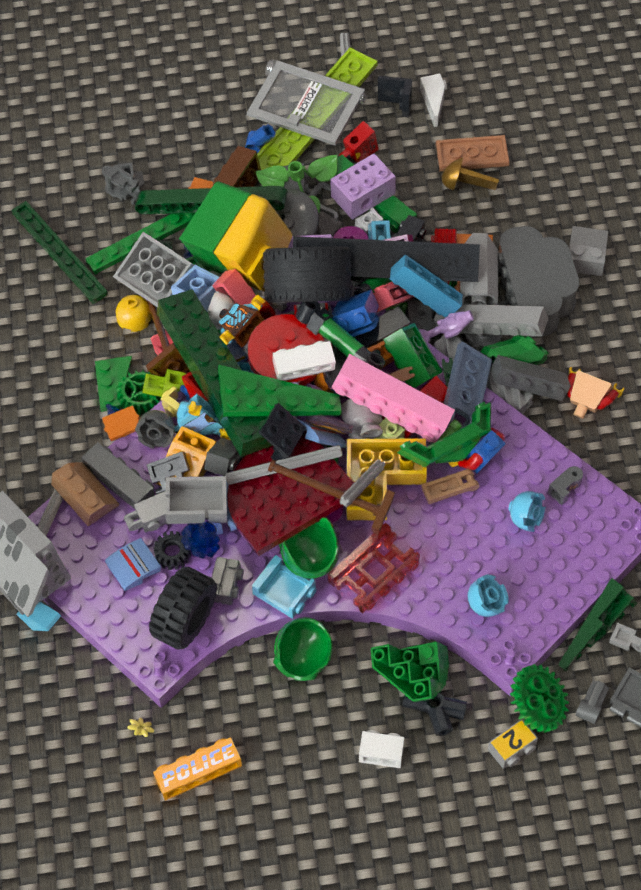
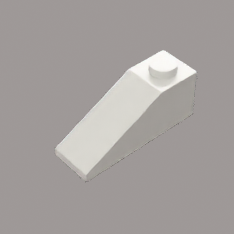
M441 74L420 78V90L434 127L438 126L445 90H447L446 81L442 80Z

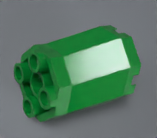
M516 335L510 340L484 346L481 350L482 354L492 359V364L497 356L500 355L534 365H541L547 360V355L549 354L544 348L535 345L536 341L531 337Z

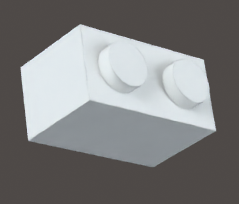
M375 730L362 731L359 762L401 768L404 737H400L396 733L386 735L380 734Z

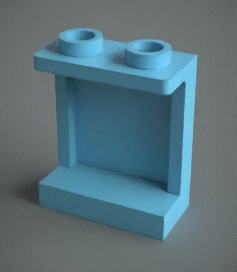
M276 555L252 584L253 595L292 619L296 614L302 612L307 599H311L317 590L316 581L313 578L309 581L293 574L282 564V559Z

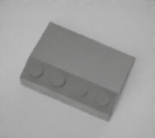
M143 232L113 277L158 307V300L172 296L171 286L194 265Z

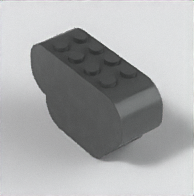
M520 226L506 230L501 235L498 253V274L501 275V288L505 289L506 304L510 306H544L548 322L543 336L550 335L558 328L559 318L571 314L576 305L575 297L579 287V278L569 247L559 238H543L542 234L533 227ZM529 336V337L536 338V337H542V336Z

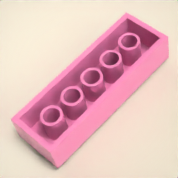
M351 354L347 357L331 387L337 394L349 397L354 403L368 407L373 413L381 414L390 422L398 423L405 427L407 431L422 436L423 439H426V441L433 443L437 442L446 430L455 411L449 406Z

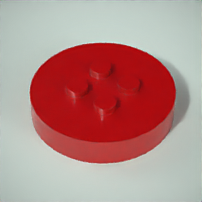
M280 314L267 318L254 329L249 338L248 361L250 368L254 374L277 379L273 365V353L280 349H294L299 345H313L318 341H324L323 336L320 333L315 335L306 327V324L301 323L292 314ZM317 374L285 381L290 383L299 382V385L306 386L317 377Z

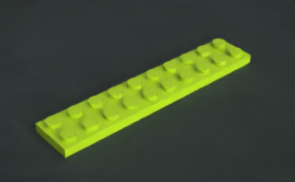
M349 47L325 76L360 87L378 66V61ZM322 84L305 116L299 123L323 130L353 94ZM280 127L276 131L275 137L267 142L257 153L261 170L271 166H287L291 162L296 161L313 142L314 138Z

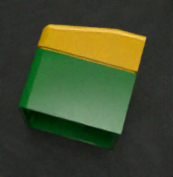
M217 181L179 240L205 270L223 274L225 271L236 269L242 274L243 279L249 286L264 292L265 272L263 269V253L266 249L288 248L292 239V232L267 199Z

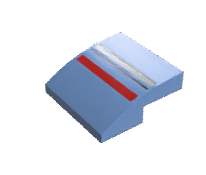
M297 419L306 427L305 439L331 446L340 445L341 448H346L345 441L336 431Z
M141 538L125 545L105 559V563L124 591L142 584L144 578L161 571L160 564Z

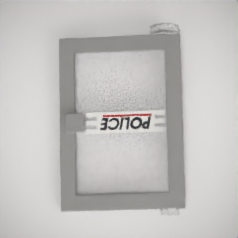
M270 59L265 70V74L268 77L247 111V116L336 146L358 104L365 103L367 94H365V89Z

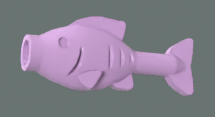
M470 310L449 313L447 317L437 321L438 327L429 331L419 329L425 342H429L430 338L440 333H443L445 338L449 339L458 335L463 328L474 320V317Z

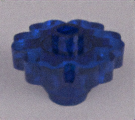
M211 522L190 523L181 532L183 536L181 542L184 544L185 549L191 550L192 554L196 557L204 559L208 556L212 558L220 549L218 544L220 538L216 534L217 528Z

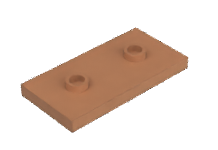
M505 135L436 140L439 172L444 171L451 162L462 157L461 168L465 169L509 166Z

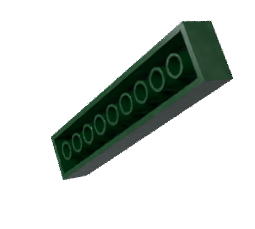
M193 289L159 299L157 307L159 319L240 457L273 446L259 434V430L268 416L223 417L218 366L223 365L241 370L227 345L220 339L218 330Z

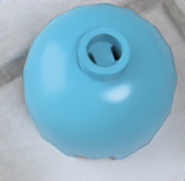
M525 491L518 494L510 502V516L518 528L534 532L535 525L540 526L546 508L542 506V500H545L544 495L538 492Z
M488 574L476 579L468 590L467 596L470 607L480 616L491 617L505 611V605L509 602L505 586L503 584L500 585L494 580L496 577Z

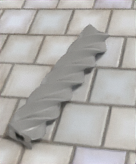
M443 334L434 343V347L446 357L452 358L454 362L457 345L462 341L459 337L446 339ZM489 371L486 387L521 414H524L533 405L532 393L495 384L491 371Z

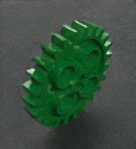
M535 664L522 668L521 671L517 672V676L513 678L515 683L510 687L515 691L510 693V695L515 697V700L511 703L517 705L514 712H520L519 720L524 718L525 726L530 724L531 730L537 729V732L544 731L546 733L557 729L558 726L563 724L562 720L567 718L564 713L569 711L565 707L566 704H569V701L565 700L564 697L568 693L562 691L565 685H559L560 677L555 679L554 671L549 673V667L543 668L542 665L536 666Z

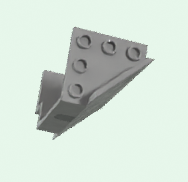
M1 491L0 591L22 615L25 614L29 617L33 614L39 602L64 585L71 577L52 542Z

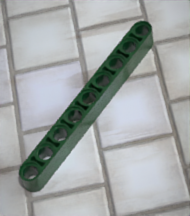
M282 186L236 187L267 199L274 210H282L285 207L288 191ZM211 188L143 190L139 192L135 210L140 214L196 213Z

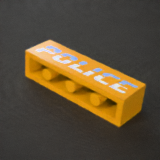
M230 737L228 739H219L210 747L199 748L190 756H181L170 765H161L153 773L166 801L241 767L242 762Z

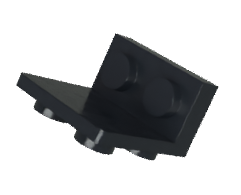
M379 75L378 101L400 103L399 110H402V117L409 118L412 104V79Z
M277 403L259 430V434L274 446V452L270 458L277 461L286 459L291 455L306 427L283 406Z

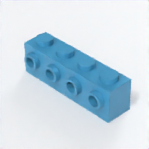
M406 254L391 267L390 280L395 285H399L406 290L408 294L415 296L424 305H428L435 310L438 315L447 317L449 313H455L462 307L463 294Z

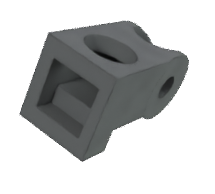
M576 466L569 467L549 485L547 493L559 504L563 505L568 500L570 491L581 485L583 471Z

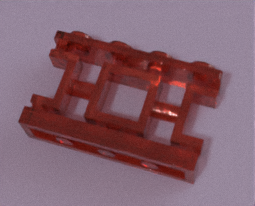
M386 522L383 524L379 535L373 533L328 573V582L333 587L336 586L340 591L345 585H348L358 595L353 599V604L359 608L361 613L371 610L381 596L383 598L387 596L391 591V587L395 584H400L404 580L405 575L410 570L414 571L420 564V554L414 552L413 548L403 553L393 544L397 540V534L391 531V527ZM383 543L389 550L385 556L377 550ZM394 557H397L403 563L396 570L395 566L390 562ZM375 559L387 569L376 580L364 570ZM354 569L361 576L355 582L348 576ZM365 583L374 588L368 596H366V592L361 588Z

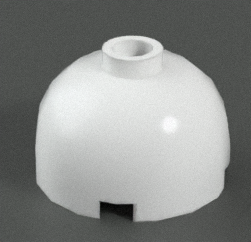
M219 291L214 293L208 308V315L217 330L222 329L219 325L221 310H229L234 305L233 300L228 295Z

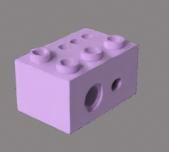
M375 154L370 155L330 179L331 197L352 220L395 194V175Z

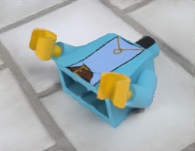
M196 394L188 402L182 401L177 410L178 425L175 426L176 434L183 426L203 436L215 434L230 440L212 407L201 396Z

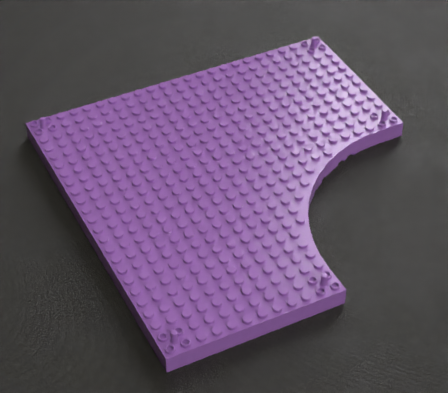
M317 301V302H318V303H325V302H327L328 305L331 307L332 312H333V310H334V308H335L337 302H339V301ZM287 302V308L284 311L275 309L276 315L294 311V305L301 304L302 302ZM386 310L380 311L376 315L380 317ZM426 342L442 369V359L444 358L445 362L448 363L449 358ZM394 361L381 369V371L387 374L399 370ZM443 373L437 375L438 378L445 384ZM425 382V383H423L422 385L416 387L415 389H417V390L421 389L427 382ZM486 387L483 402L486 404L491 402V428H495L505 435L504 442L506 444L477 474L474 472V479L478 481L480 487L475 491H467L428 504L421 485H387V489L395 492V496L388 511L387 520L384 521L379 535L371 532L374 520H347V507L344 506L341 518L332 524L338 541V560L329 573L319 578H313L316 581V593L311 599H307L302 612L296 614L293 619L253 595L252 584L276 555L282 559L279 545L258 556L238 529L230 531L227 523H221L223 534L217 535L211 528L208 519H205V523L164 524L157 530L146 533L143 528L129 531L124 521V516L135 511V509L102 482L101 484L117 500L119 506L90 526L84 523L64 499L62 500L46 537L52 542L71 579L43 600L160 708L169 702L208 665L225 655L229 649L235 646L238 647L253 637L257 638L280 630L291 620L303 617L313 618L317 621L325 620V622L354 620V622L365 623L376 622L407 632L418 633L428 640L432 639L447 646L448 650L470 663L511 697L510 693L515 690L510 686L515 683L513 678L517 676V672L533 664L536 666L541 665L589 615L610 579L613 578L620 583L641 561V504ZM178 392L179 397L176 401L178 403L187 401L185 394ZM340 397V403H341V404H343L344 402H346L347 400H349V399ZM161 401L151 409L161 410L166 413ZM455 412L452 421L457 420L463 425L466 418ZM324 415L316 423L345 433L337 432L346 443V448H341L342 456L339 457L338 465L347 474V439L352 438L349 437L348 432L344 428L341 415ZM173 417L172 420L175 426H177V418ZM133 432L117 439L108 448L116 458H122L127 467L135 469L143 480H148L152 483L146 464L165 458L170 445L166 448H163V446H155L154 449L143 445L138 440V434ZM413 433L412 436H411L409 439H423V438H422V436H420V435H418V434H416V433ZM215 434L204 435L215 440L216 443L221 439L219 435ZM435 462L427 466L426 483L466 470V468L459 467L458 465L451 467L449 463L436 464ZM569 467H579L583 471L581 485L570 491L568 500L563 505L559 504L547 493L549 485ZM206 471L203 477H215L222 475ZM152 483L154 486V494L157 495L155 489L160 488L161 486ZM521 492H538L545 497V500H542V506L546 507L544 517L540 526L535 525L534 532L518 528L510 516L509 504ZM50 498L28 516L36 526H38ZM170 531H173L174 535L178 531L180 536L184 534L186 539L189 540L191 557L188 563L184 562V567H191L212 577L216 558L223 557L239 560L241 568L244 569L242 581L238 580L237 583L239 587L238 598L233 599L232 605L214 602L211 613L207 617L206 623L201 628L198 636L195 637L194 641L187 648L180 650L154 638L149 631L153 608L158 601L159 595L164 590L163 588L169 582V579L175 575L177 571L175 567H172V570H168L167 566L164 569L160 564V572L144 578L142 584L124 591L105 563V559L114 552L139 538L144 541L155 557V540L158 541L157 537L159 536L163 538L164 532L170 535ZM176 545L168 546L165 549V554L168 556H174L180 552V548ZM489 574L495 576L494 580L500 585L503 584L505 586L509 602L505 605L504 612L495 616L484 617L475 613L470 607L467 594L470 585L476 579Z

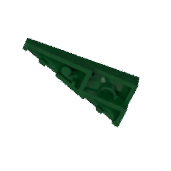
M613 578L606 585L558 664L564 671L568 670V667L575 659L579 660L582 657L581 652L586 647L591 648L612 628V625L618 618L622 619L625 616L624 611L629 606L635 607L637 605L634 597L628 594L625 588Z

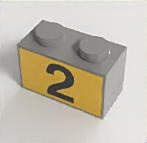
M521 719L491 740L488 745V751L503 769L508 765L512 767L520 760L522 755H529L536 749L538 738L527 725H524V721Z

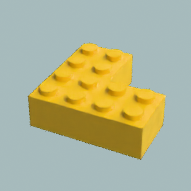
M347 439V475L354 483L376 460L380 459L381 462L385 463L384 470L364 489L358 498L374 505H381L387 492V485H422L426 483L427 467H423L397 453L401 450L400 446L409 440L411 443L417 441L426 446V439ZM353 504L347 506V520H375L376 516L372 512Z

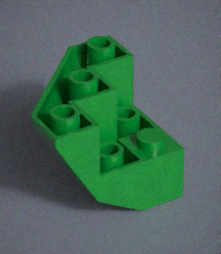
M432 642L401 649L390 644L371 647L372 668L413 702L434 699L446 686L449 670L447 646L439 642Z

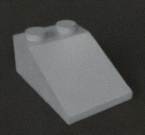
M572 226L569 250L577 273L602 276L608 231Z

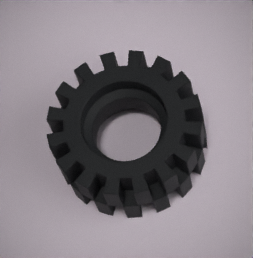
M170 531V535L164 532L163 538L161 536L157 537L158 541L155 540L154 554L162 568L165 569L167 566L168 570H172V567L178 570V565L184 567V562H189L191 549L189 540L186 539L184 534L180 536V532L176 531L174 535L173 531ZM176 545L180 548V552L177 555L168 556L165 554V549L168 546Z

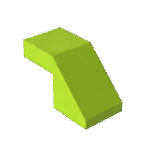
M167 369L165 377L146 373L142 393L162 397L164 392L170 390L173 386L177 388V392H180V386L184 385L182 376L186 373Z

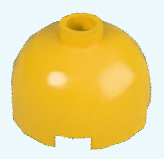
M127 295L121 299L116 307L117 323L122 329L126 328L130 329L131 332H137L149 326L148 323L151 321L152 316L146 299L140 295Z

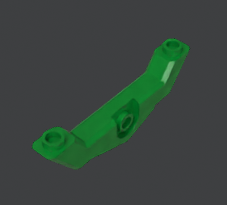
M485 402L478 404L475 407L476 411L472 413V423L429 446H425L417 441L411 443L409 440L400 446L401 450L397 453L423 467H427L435 462L437 464L463 461L478 441L491 431V402L488 404Z

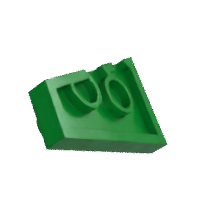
M132 356L95 361L101 412L120 409V401H117L116 390L119 382H122V378L128 377Z

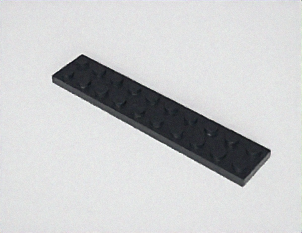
M293 236V247H348L351 250L350 271L352 277L390 278L391 267L406 254L443 281L478 282L480 244Z

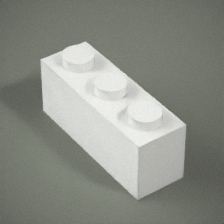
M318 341L313 345H299L294 349H280L273 353V365L278 380L285 381L335 370L336 361L330 341Z

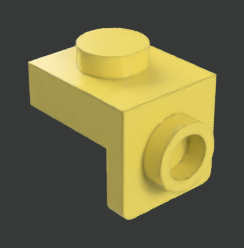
M174 386L164 392L161 402L166 413L172 418H177V410L180 403L176 401L179 396L177 388Z

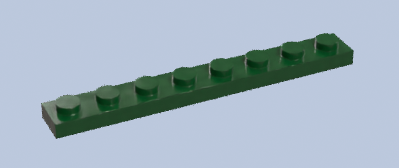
M27 201L12 209V214L92 304L97 303L108 295L107 290Z

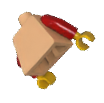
M573 367L569 368L568 380L571 387L567 392V396L572 404L577 405L573 413L574 416L584 419L587 410L596 413L597 410L604 409L613 403L616 398L622 396L624 388L622 390L616 389L617 383L612 388V384L581 372V369L573 372Z

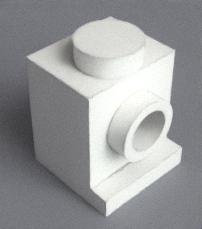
M371 208L369 212L355 219L354 227L361 228L368 235V225L370 222L383 221V218L374 208Z

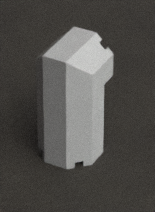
M472 233L464 244H480L478 282L460 281V293L463 294L462 304L497 305L498 249L487 233Z

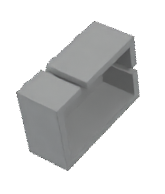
M226 476L166 477L167 524L205 523V519H209V523H227Z

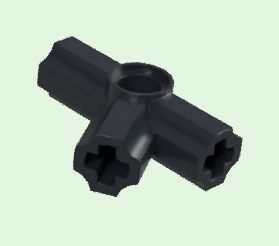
M438 693L434 699L413 702L404 695L402 707L426 712L430 717L435 735L444 736L453 731L450 718L464 720L467 701L444 697L441 693ZM434 701L438 702L440 705L437 707H433L430 705V703Z

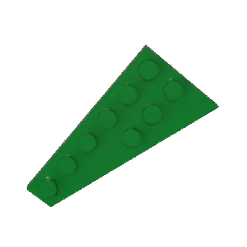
M223 365L218 366L223 417L268 416L277 403L293 416L341 415L342 410L338 394Z

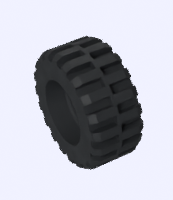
M182 567L180 570H177L163 588L164 590L159 595L158 601L153 608L154 611L151 614V622L149 623L151 635L177 650L187 648L194 641L195 637L198 636L201 628L206 623L207 617L211 613L210 611L214 605L218 588L215 580L191 567Z

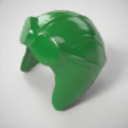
M321 518L319 522L312 524L279 544L281 556L286 567L293 574L306 579L319 578L329 573L334 568L339 556L337 536L328 518Z
M303 617L291 620L282 627L276 637L273 664L286 677H291L296 681L315 680L324 667L329 664L332 656V639L328 630L322 623L313 618Z

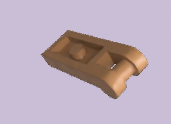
M470 469L421 485L428 504L467 491H475L480 487L478 481L474 479L473 470Z

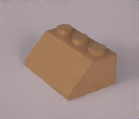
M83 462L67 463L52 473L51 485L87 526H90L119 506L117 500Z

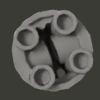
M352 399L341 404V417L344 428L350 438H376L383 433L382 428L379 426L382 422L381 414L373 413L368 407L358 405Z

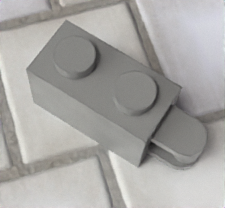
M166 491L134 504L135 511L124 516V521L129 531L143 528L146 533L148 531H155L160 526L167 524Z

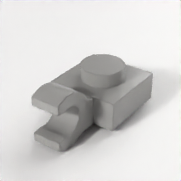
M617 623L609 643L627 651L632 646L641 653V638L636 636L637 631Z

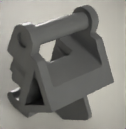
M132 163L114 165L113 167L104 166L102 174L105 176L106 192L112 197H117L121 200H127L128 197L132 196L131 204L135 205L140 188L144 185L143 172H134Z

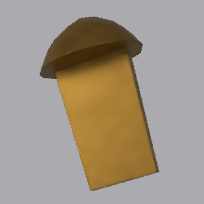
M463 157L451 162L442 173L444 186L451 190H454L457 181L496 190L499 179L461 168Z

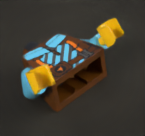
M257 294L249 304L241 305L236 303L229 310H221L219 314L221 318L219 325L222 327L220 339L226 345L230 344L233 339L243 348L249 341L254 329L265 320L258 311L266 300Z

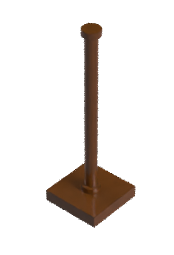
M146 300L164 350L146 365L147 371L161 377H165L167 369L187 374L190 370L175 344H169L162 322L157 315L156 306Z
M272 460L269 465L268 471L270 472L275 471L339 499L345 493L281 466L275 460ZM387 489L381 505H374L358 497L351 503L372 512L376 516L371 527L372 533L379 535L394 500L395 492Z

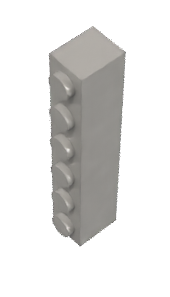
M462 304V307L456 311L470 310L474 317V320L463 328L460 334L543 336L548 322L544 306ZM437 313L434 318V323H436V327L439 326L437 324V321L445 318L442 315H438Z

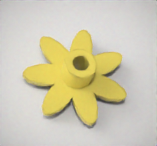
M139 718L138 721L130 719L131 725L127 727L128 729L135 730L134 735L148 737V732H154V729L150 727L152 723H144L142 718Z

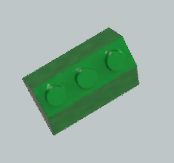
M415 323L405 326L383 339L386 350L392 354L395 359L394 363L399 370L405 367H412L409 370V374L414 373L415 376L405 380L407 385L416 388L436 375L443 373Z

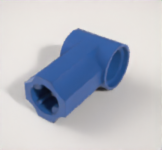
M267 124L260 127L257 131H250L245 148L255 150L258 153L263 145L275 137L276 132L273 130V127Z

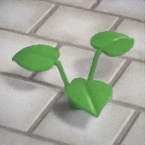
M331 155L315 160L309 165L308 171L300 162L293 161L288 165V170L283 166H271L264 170L256 171V175L262 186L284 187L285 182H288L291 177L293 181L298 182L300 191L304 192L301 184L304 172L311 178L316 177L319 182L330 181L337 174L338 158L337 155ZM314 195L309 196L316 204L319 213L320 202L318 198Z

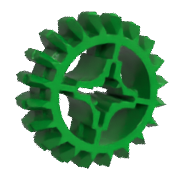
M144 369L139 373L135 370V374L129 372L128 377H123L122 382H119L116 390L117 401H120L121 409L133 406L139 417L155 407L162 398L142 393L146 375ZM129 391H132V396L128 398Z

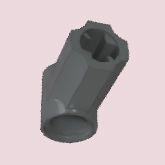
M592 681L585 699H582L575 716L595 724L609 687L603 682Z

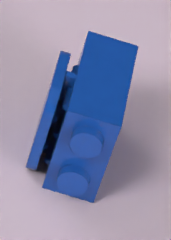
M369 290L355 295L349 300L337 302L332 312L334 315L333 320L353 337L373 330L379 322V317L376 315L379 305L373 291Z

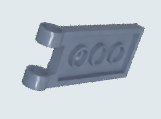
M463 341L457 345L444 400L445 405L455 410L450 422L454 418L455 412L466 418L462 428L472 423V413L476 411L475 407L483 402L492 359Z

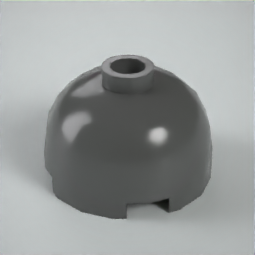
M151 410L140 417L135 431L138 434V440L143 445L153 449L155 446L166 448L171 444L174 437L175 424L167 413L161 410Z

